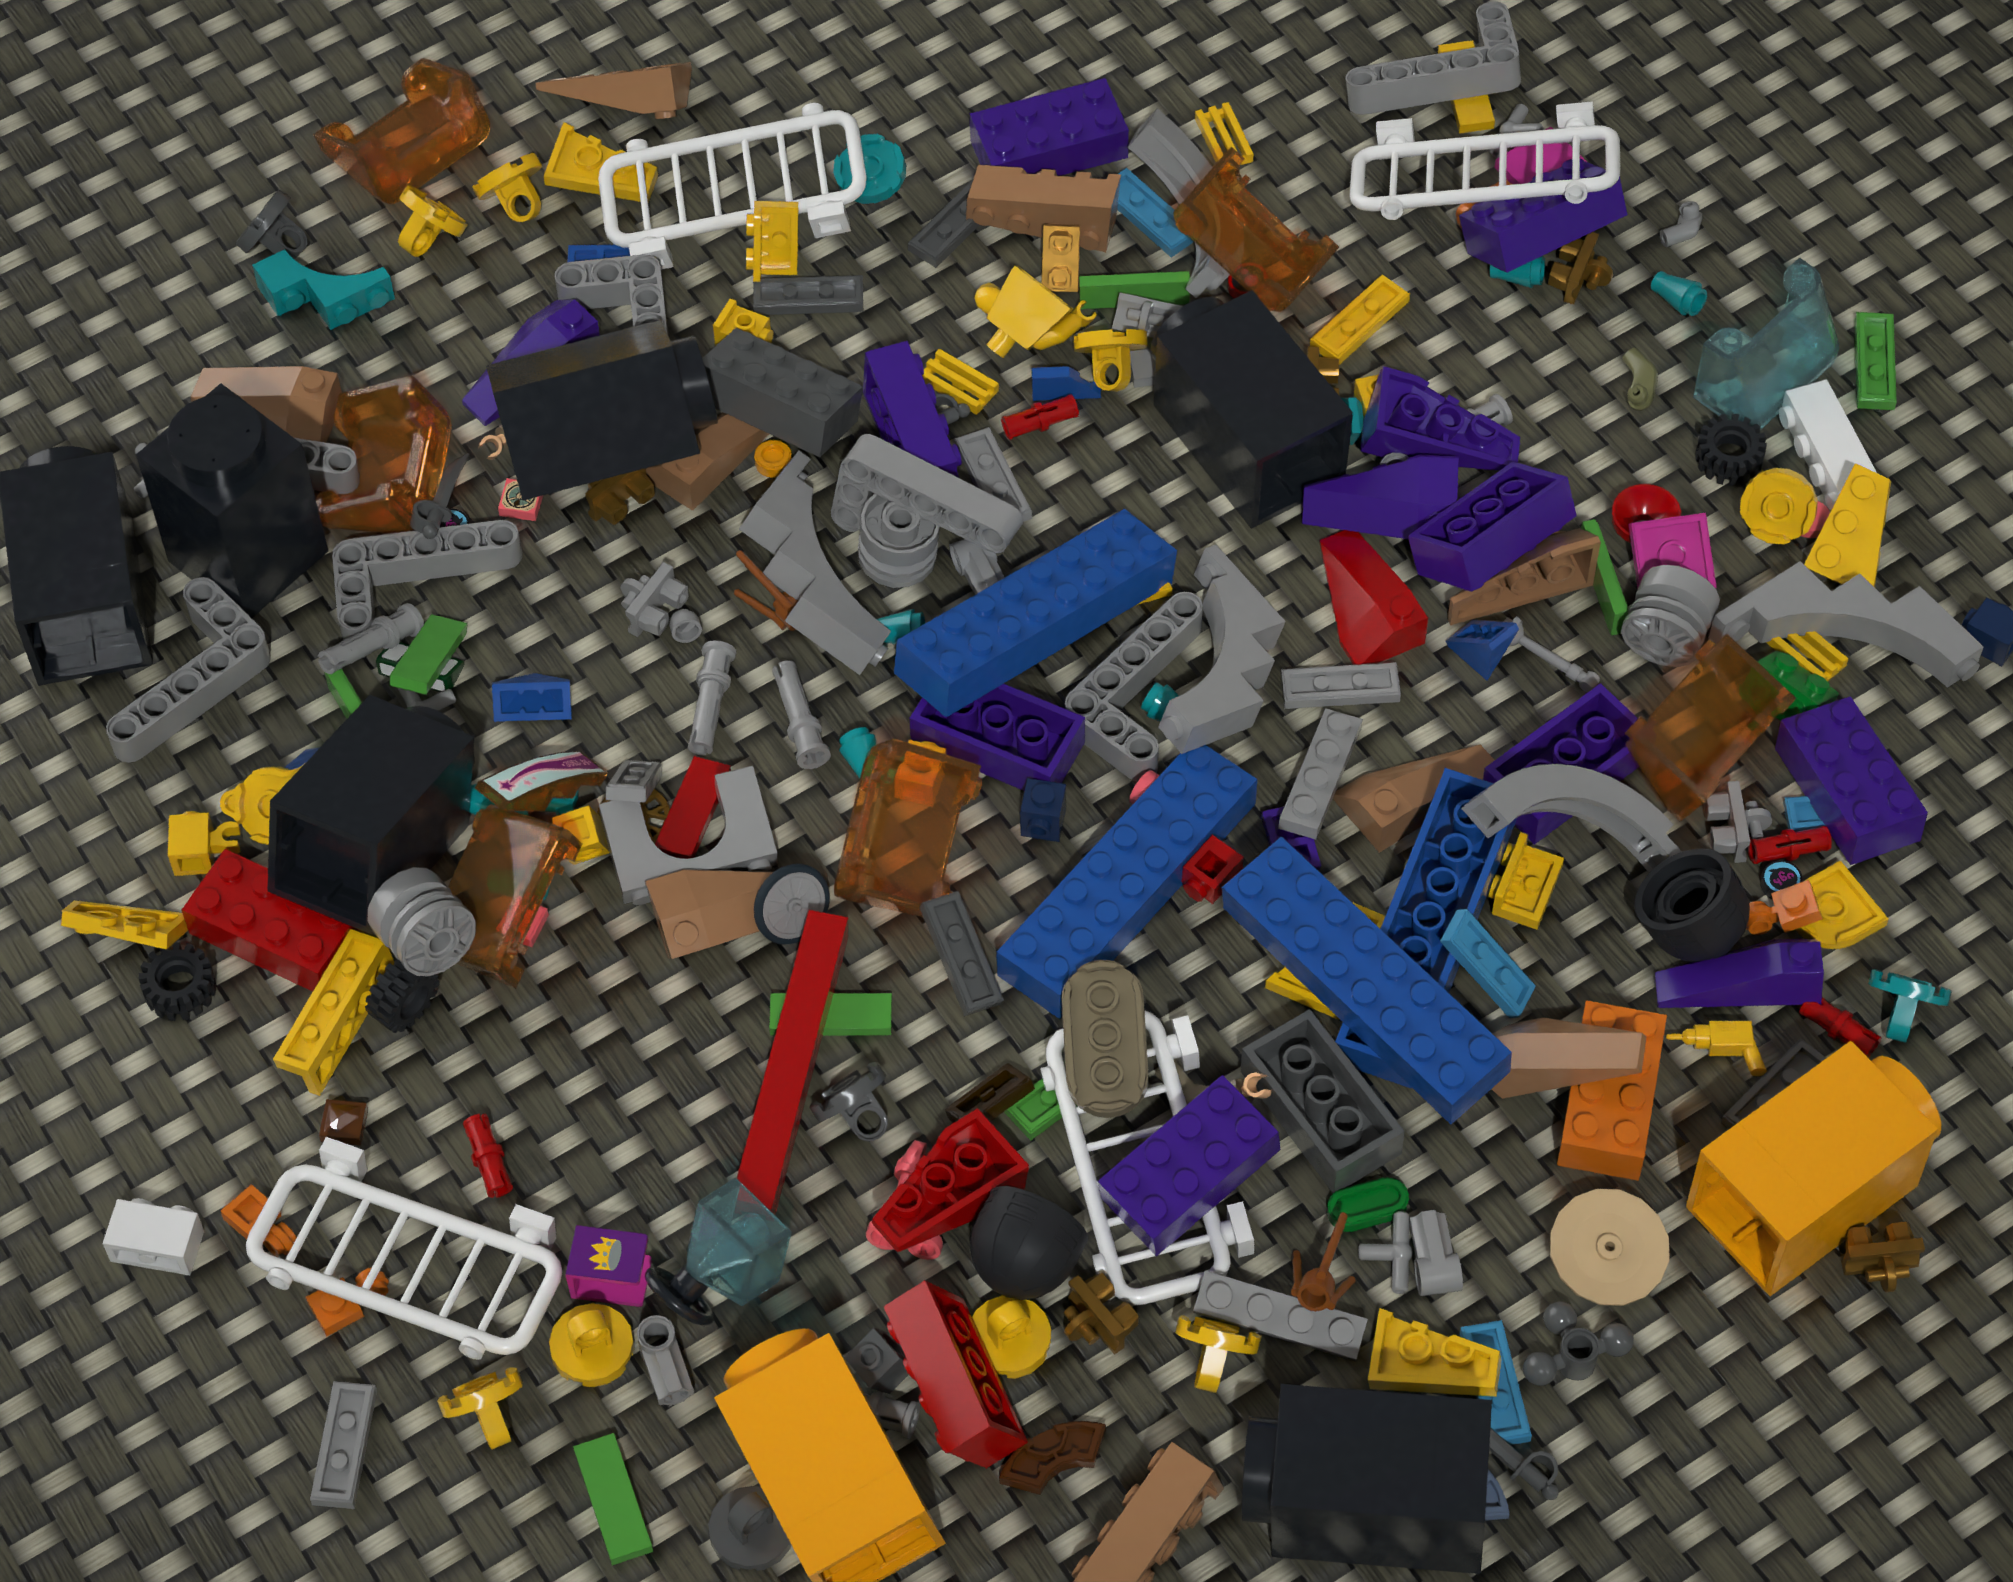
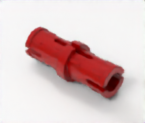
M1069 394L1066 397L1045 404H1041V402L1033 403L1030 409L1001 417V423L1007 439L1011 440L1014 437L1035 430L1044 432L1049 430L1050 425L1071 418L1079 417V410L1074 396Z
M1827 826L1797 832L1793 829L1782 830L1780 835L1751 839L1748 846V854L1753 864L1781 858L1792 861L1797 860L1799 855L1831 850L1832 838ZM1803 842L1802 844H1794V845L1785 846V847H1780V848H1777V847H1776V846H1784V845H1789V844H1793V843Z
M1823 998L1821 1004L1817 1002H1804L1799 1010L1801 1015H1804L1829 1032L1828 1037L1834 1041L1838 1038L1846 1044L1852 1041L1868 1058L1881 1042L1882 1037L1853 1019L1851 1012L1848 1010L1841 1011Z
M480 1114L468 1117L464 1120L463 1127L472 1147L473 1154L471 1159L473 1165L479 1168L488 1197L493 1198L496 1196L498 1198L512 1191L513 1185L502 1159L505 1156L502 1145L497 1144L487 1114H482L481 1119Z

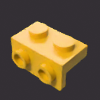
M754 201V214H747L746 236H754L753 248H746V270H753V282H761V275H797L798 202Z
M1520 832L1516 844L1508 843L1501 863L1506 869L1503 876L1495 875L1488 897L1494 899L1492 915L1538 930L1562 870L1564 858L1528 846V834Z

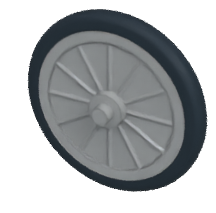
M790 864L781 867L767 877L758 890L754 902V918L762 935L774 943L783 945L800 942L808 911L814 910L824 913L828 911L830 893L825 878L818 870L805 864Z

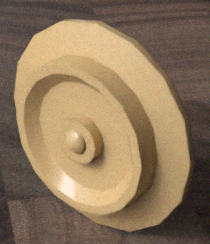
M1594 1189L1575 1196L1559 1211L1550 1232V1257L1559 1278L1577 1296L1598 1305L1624 1306L1645 1298L1662 1281L1670 1260L1669 1236L1659 1215L1641 1198L1620 1189Z

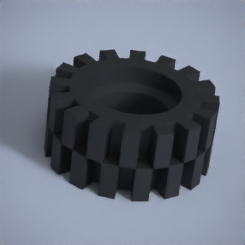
M1722 414L1719 416L1718 422L1713 417L1708 421V426L1704 424L1699 434L1695 456L1696 462H1699L1698 468L1701 472L1707 470L1705 477L1709 480L1717 476V483L1723 485L1724 479L1729 480V486H1736L1737 479H1740L1742 485L1748 483L1749 477L1754 478L1763 466L1767 443H1765L1766 435L1764 432L1760 433L1761 427L1757 423L1752 427L1750 426V418L1745 417L1743 422L1739 421V414H1732L1731 420H1727L1726 414ZM1726 443L1735 444L1741 447L1745 454L1729 456L1720 452L1717 446Z
M180 942L173 944V950L168 951L159 948L161 954L158 956L152 951L148 955L150 963L143 961L141 965L143 973H139L140 987L151 1011L155 1010L156 1015L160 1018H163L166 1013L170 1021H176V1015L181 1014L184 1021L190 1019L188 1012L192 1010L196 1016L201 1014V1004L208 1008L212 1003L210 996H215L216 979L208 957H205L204 952L200 948L195 952L194 946L186 943L185 949L182 950ZM187 972L193 976L190 985L182 990L167 991L163 988L164 980L174 973Z
M396 958L394 965L390 963L385 967L386 972L384 975L381 973L376 978L378 983L371 986L369 991L372 994L367 996L365 1001L368 1003L365 1006L368 1014L393 1033L405 1031L406 1026L410 1028L415 1024L414 1019L416 1017L420 1019L424 1015L422 1011L425 1007L429 1009L432 1002L429 1000L436 997L438 991L435 988L439 986L440 982L437 980L439 978L438 974L432 976L414 975L406 970L400 960Z

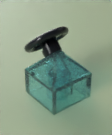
M735 1177L698 1201L687 1248L686 1265H683L676 1275L660 1267H650L645 1272V1280L655 1295L670 1309L687 1321L706 1327L713 1323L714 1315L710 1306L701 1297L705 1291L711 1288L737 1304L744 1306L777 1284L780 1280L792 1232Z

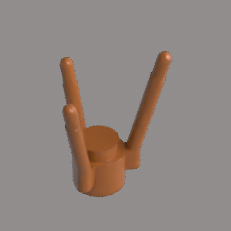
M738 550L736 556L776 599L773 603L776 611L774 612L740 589H735L734 595L773 620L781 630L786 628L790 631L796 630L786 623L785 619L798 600L786 592L781 593L743 551Z
M1345 1212L1339 1215L1319 1268H1314L1303 1276L1301 1253L1298 1250L1292 1253L1294 1284L1291 1289V1295L1297 1297L1299 1303L1310 1311H1322L1326 1308L1334 1310L1337 1301L1356 1281L1354 1276H1349L1335 1289L1334 1278L1328 1271L1348 1217Z

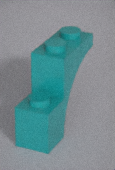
M285 249L252 265L257 286L277 316L295 310L311 301L330 330L342 324L350 323L355 318L373 309L383 307L386 303L395 299L391 277L384 267L357 275H329L301 265Z

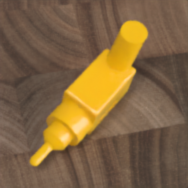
M1709 1021L1708 1024H1694L1693 1029H1685L1682 1034L1666 1035V1039L1682 1040L1686 1045H1693L1694 1049H1708V1056H1744L1750 1074L1753 1076H1762L1767 1072L1753 1037L1752 1021Z

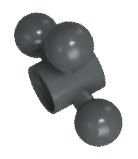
M1562 1301L1554 1302L1546 1308L1543 1321L1551 1333L1561 1335L1562 1337L1559 1354L1550 1356L1545 1352L1530 1354L1524 1361L1523 1374L1527 1381L1536 1386H1544L1551 1383L1556 1376L1557 1370H1560L1568 1379L1575 1381L1585 1380L1593 1374L1599 1354L1606 1352L1613 1357H1621L1628 1354L1634 1345L1633 1333L1629 1327L1622 1323H1612L1603 1329L1598 1339L1590 1330L1575 1328L1577 1313L1570 1304ZM1580 1350L1586 1353L1588 1357L1577 1359L1569 1352Z

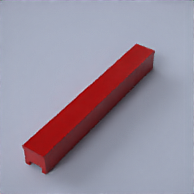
M814 910L808 911L731 1198L734 1216L741 1217L743 1213L763 1217L765 1222L774 1223L848 941V917Z

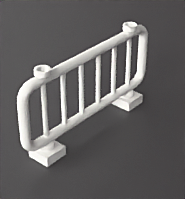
M1593 101L1556 105L1558 129L1415 142L1412 118L1377 121L1376 135L1378 145L1360 150L1353 158L1349 197L1351 203L1356 208L1363 211H1381L1382 216L1388 220L1400 218L1403 209L1554 195H1565V198L1570 203L1578 204L1587 198L1588 192L1605 190L1612 187L1618 181L1620 176V138L1618 133L1612 128L1595 125ZM1580 141H1605L1606 172L1598 177L1580 178ZM1572 142V179L1543 182V144ZM1536 145V183L1506 185L1507 148ZM1500 148L1499 186L1469 188L1471 151ZM1463 152L1462 189L1433 192L1434 155ZM1427 155L1426 192L1396 195L1398 158ZM1391 159L1389 196H1364L1366 164L1373 160Z
M810 103L802 108L803 116L767 124L649 148L647 141L644 139L630 140L626 144L627 152L610 157L599 170L598 182L604 230L607 238L614 245L629 248L630 256L642 254L654 256L659 261L662 270L673 267L672 254L666 242L667 240L746 225L747 214H754V201H757L748 142L777 136L786 202H798V214L808 212L809 223L815 238L850 232V222L844 205L859 198L866 188V170L857 121L847 112L841 110L824 112L821 104ZM838 124L845 130L852 183L845 190L829 193L819 127ZM812 129L822 195L793 200L784 135ZM741 143L750 209L722 215L713 149ZM706 151L715 216L687 222L678 156ZM671 158L680 223L651 229L643 163ZM636 165L644 230L634 233H623L619 230L613 174L622 167Z
M1145 1011V1026L1150 1034L1153 1048L1147 1049V1057L1156 1055L1164 1084L1147 1088L1144 1098L1166 1092L1174 1116L1187 1105L1174 1059H1181L1184 1071L1199 1068V1050L1188 1015L1172 1019L1173 1034L1166 1035L1165 1028L1160 1019L1151 1012ZM1063 1028L1056 1031L1049 1039L1046 1047L1048 1066L1042 1067L1040 1070L1046 1092L1055 1090L1100 1253L1092 1255L1096 1275L1102 1272L1112 1283L1115 1289V1296L1122 1302H1127L1131 1305H1144L1200 1290L1205 1271L1143 1288H1132L1126 1284L1121 1265L1154 1257L1155 1255L1150 1249L1118 1257L1110 1227L1124 1224V1222L1118 1216L1107 1219L1089 1152L1151 1136L1164 1124L1087 1144L1079 1114L1087 1112L1078 1106L1076 1107L1069 1094L1066 1068L1062 1057L1064 1032ZM1243 1201L1227 1205V1220L1222 1222L1215 1206L1202 1217L1207 1234L1174 1242L1159 1255L1210 1242L1214 1263L1207 1271L1226 1276L1231 1264L1228 1246L1235 1245L1238 1258L1254 1254V1238Z
M329 1137L325 1138L319 1149L322 1168L304 1164L294 1166L285 1171L278 1179L248 1235L246 1242L247 1255L254 1265L269 1272L266 1280L272 1286L287 1290L292 1281L456 1339L461 1341L459 1345L460 1352L476 1360L482 1358L485 1350L495 1354L508 1355L524 1349L532 1340L560 1284L563 1273L560 1260L554 1252L550 1251L556 1240L554 1217L516 1204L509 1217L511 1235L361 1182L367 1172L364 1150ZM301 1181H310L324 1186L286 1259L284 1260L263 1250V1242L292 1188ZM333 1189L362 1201L324 1273H320L293 1262ZM372 1203L400 1213L363 1286L359 1287L331 1276L369 1204ZM408 1217L436 1226L438 1229L401 1300L398 1301L370 1291V1288ZM447 1230L473 1239L476 1243L439 1315L408 1303ZM487 1244L515 1255L478 1329L448 1319L447 1316L483 1245ZM522 1258L543 1265L546 1271L545 1277L515 1335L501 1338L485 1332Z

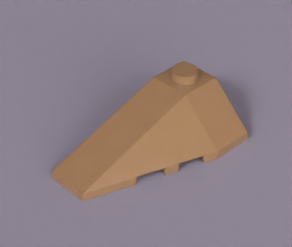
M691 62L645 67L630 72L628 70L601 73L595 76L594 74L551 79L537 82L536 90L640 114L654 113L655 119L676 117L675 110L687 107L692 66Z
M304 366L203 368L191 394V400H197L205 397L222 383L293 438L324 443L328 440L344 400L337 373Z
M722 412L717 415V424L694 430L700 454L645 468L646 475L655 487L693 511L769 433Z
M1581 528L1553 533L1537 544L1533 550L1526 552L1512 562L1507 569L1500 571L1486 581L1481 588L1472 592L1462 590L1451 597L1448 613L1449 624L1454 625L1593 586L1601 544L1599 537Z
M1479 744L1364 774L1337 790L1333 800L1380 853L1422 827L1445 768L1483 780L1484 768L1495 760Z
M680 870L645 881L667 958L674 959L759 932L754 918V902L761 885L773 872Z
M1538 1018L1508 1024L1492 1034L1512 1052L1511 1070L1491 1090L1503 1099L1642 1073L1647 1037L1641 1032L1549 1018Z

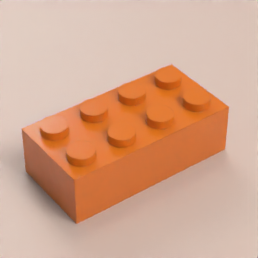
M1586 1000L1582 1024L1641 1032L1647 1037L1642 1073L1570 1086L1557 1166L1639 1181L1645 1157L1667 1015Z

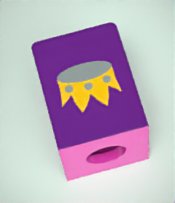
M576 1225L565 1274L570 1297L572 1299L635 1307L643 1306L647 1289L645 1272L652 1265L651 1256L645 1255L648 1236L642 1233Z

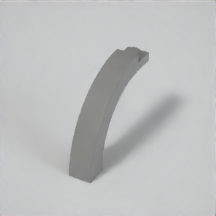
M1157 108L1135 132L1128 149L1144 161L1164 182L1179 203L1189 222L1196 246V263L1185 289L1197 298L1206 288L1209 291L1216 290L1238 267L1242 250L1240 226L1229 195L1209 162L1186 134Z
M1547 764L1518 770L1495 782L1461 808L1487 838L1509 825L1515 818L1534 812H1557L1584 819L1616 838L1636 857L1649 873L1667 858L1682 852L1666 834L1674 824L1644 796L1610 776L1573 765Z

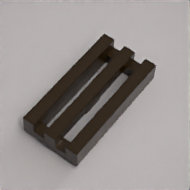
M1007 1063L948 1106L945 1111L949 1120L954 1123L978 1108L991 1122L1032 1092L1035 1087L1031 1078Z

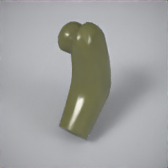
M1632 348L1622 357L1623 362L1633 373L1631 388L1627 392V399L1632 409L1642 411L1650 407L1654 400L1658 373L1655 366L1637 348Z

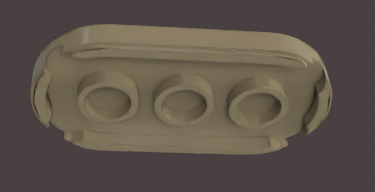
M1096 960L1088 962L1078 968L1077 972L1067 980L1062 991L1067 1088L1075 1104L1088 1114L1102 1118L1118 1117L1130 1112L1142 1101L1149 1083L1143 989L1138 978L1126 970L1125 966L1115 961Z

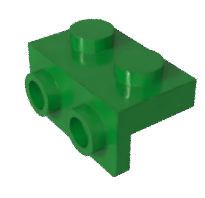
M1778 650L1756 661L1741 689V693L1780 721L1835 702L1840 694L1830 687L1829 682L1825 678L1811 674L1798 665V661L1793 656Z

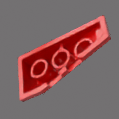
M1343 530L1321 539L1319 545L1326 579L1329 583L1332 598L1331 604L1337 623L1338 639L1353 665L1377 664L1425 644L1428 624L1427 615L1407 585L1359 532Z
M977 1108L942 1131L937 1138V1143L926 1156H922L908 1179L897 1187L872 1218V1224L898 1253L976 1220L991 1190L995 1187L1009 1186L1025 1190L1029 1164Z

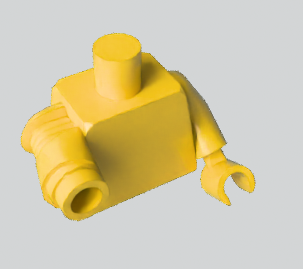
M1014 265L1001 290L993 283H986L977 289L974 297L976 306L988 314L987 319L998 327V330L986 345L1002 358L1006 356L1016 342L1027 350L1033 347L1044 350L1063 343L1081 327L1088 326L1097 316L1096 312L1090 317H1086L1081 313L1080 309L1087 303L1084 300L1080 301L1073 309L1018 265Z

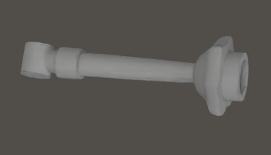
M1516 616L1513 620L1507 617L1503 621L1516 623L1519 628L1509 646L1521 644L1552 666L1564 672L1566 677L1574 682L1578 681L1580 688L1585 692H1589L1599 683L1600 677L1595 672H1584V669L1575 663L1571 664L1524 635L1523 621Z

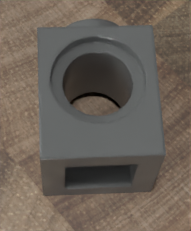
M873 1328L844 1357L869 1388L888 1394L909 1375L903 1365L905 1354L901 1345L892 1338L890 1333Z

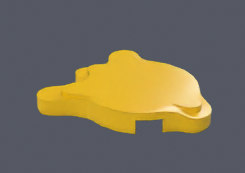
M302 766L296 769L263 767L252 771V774L243 783H239L234 789L223 793L220 799L221 810L224 814L232 817L238 824H242L244 829L251 835L250 839L269 845L270 800Z

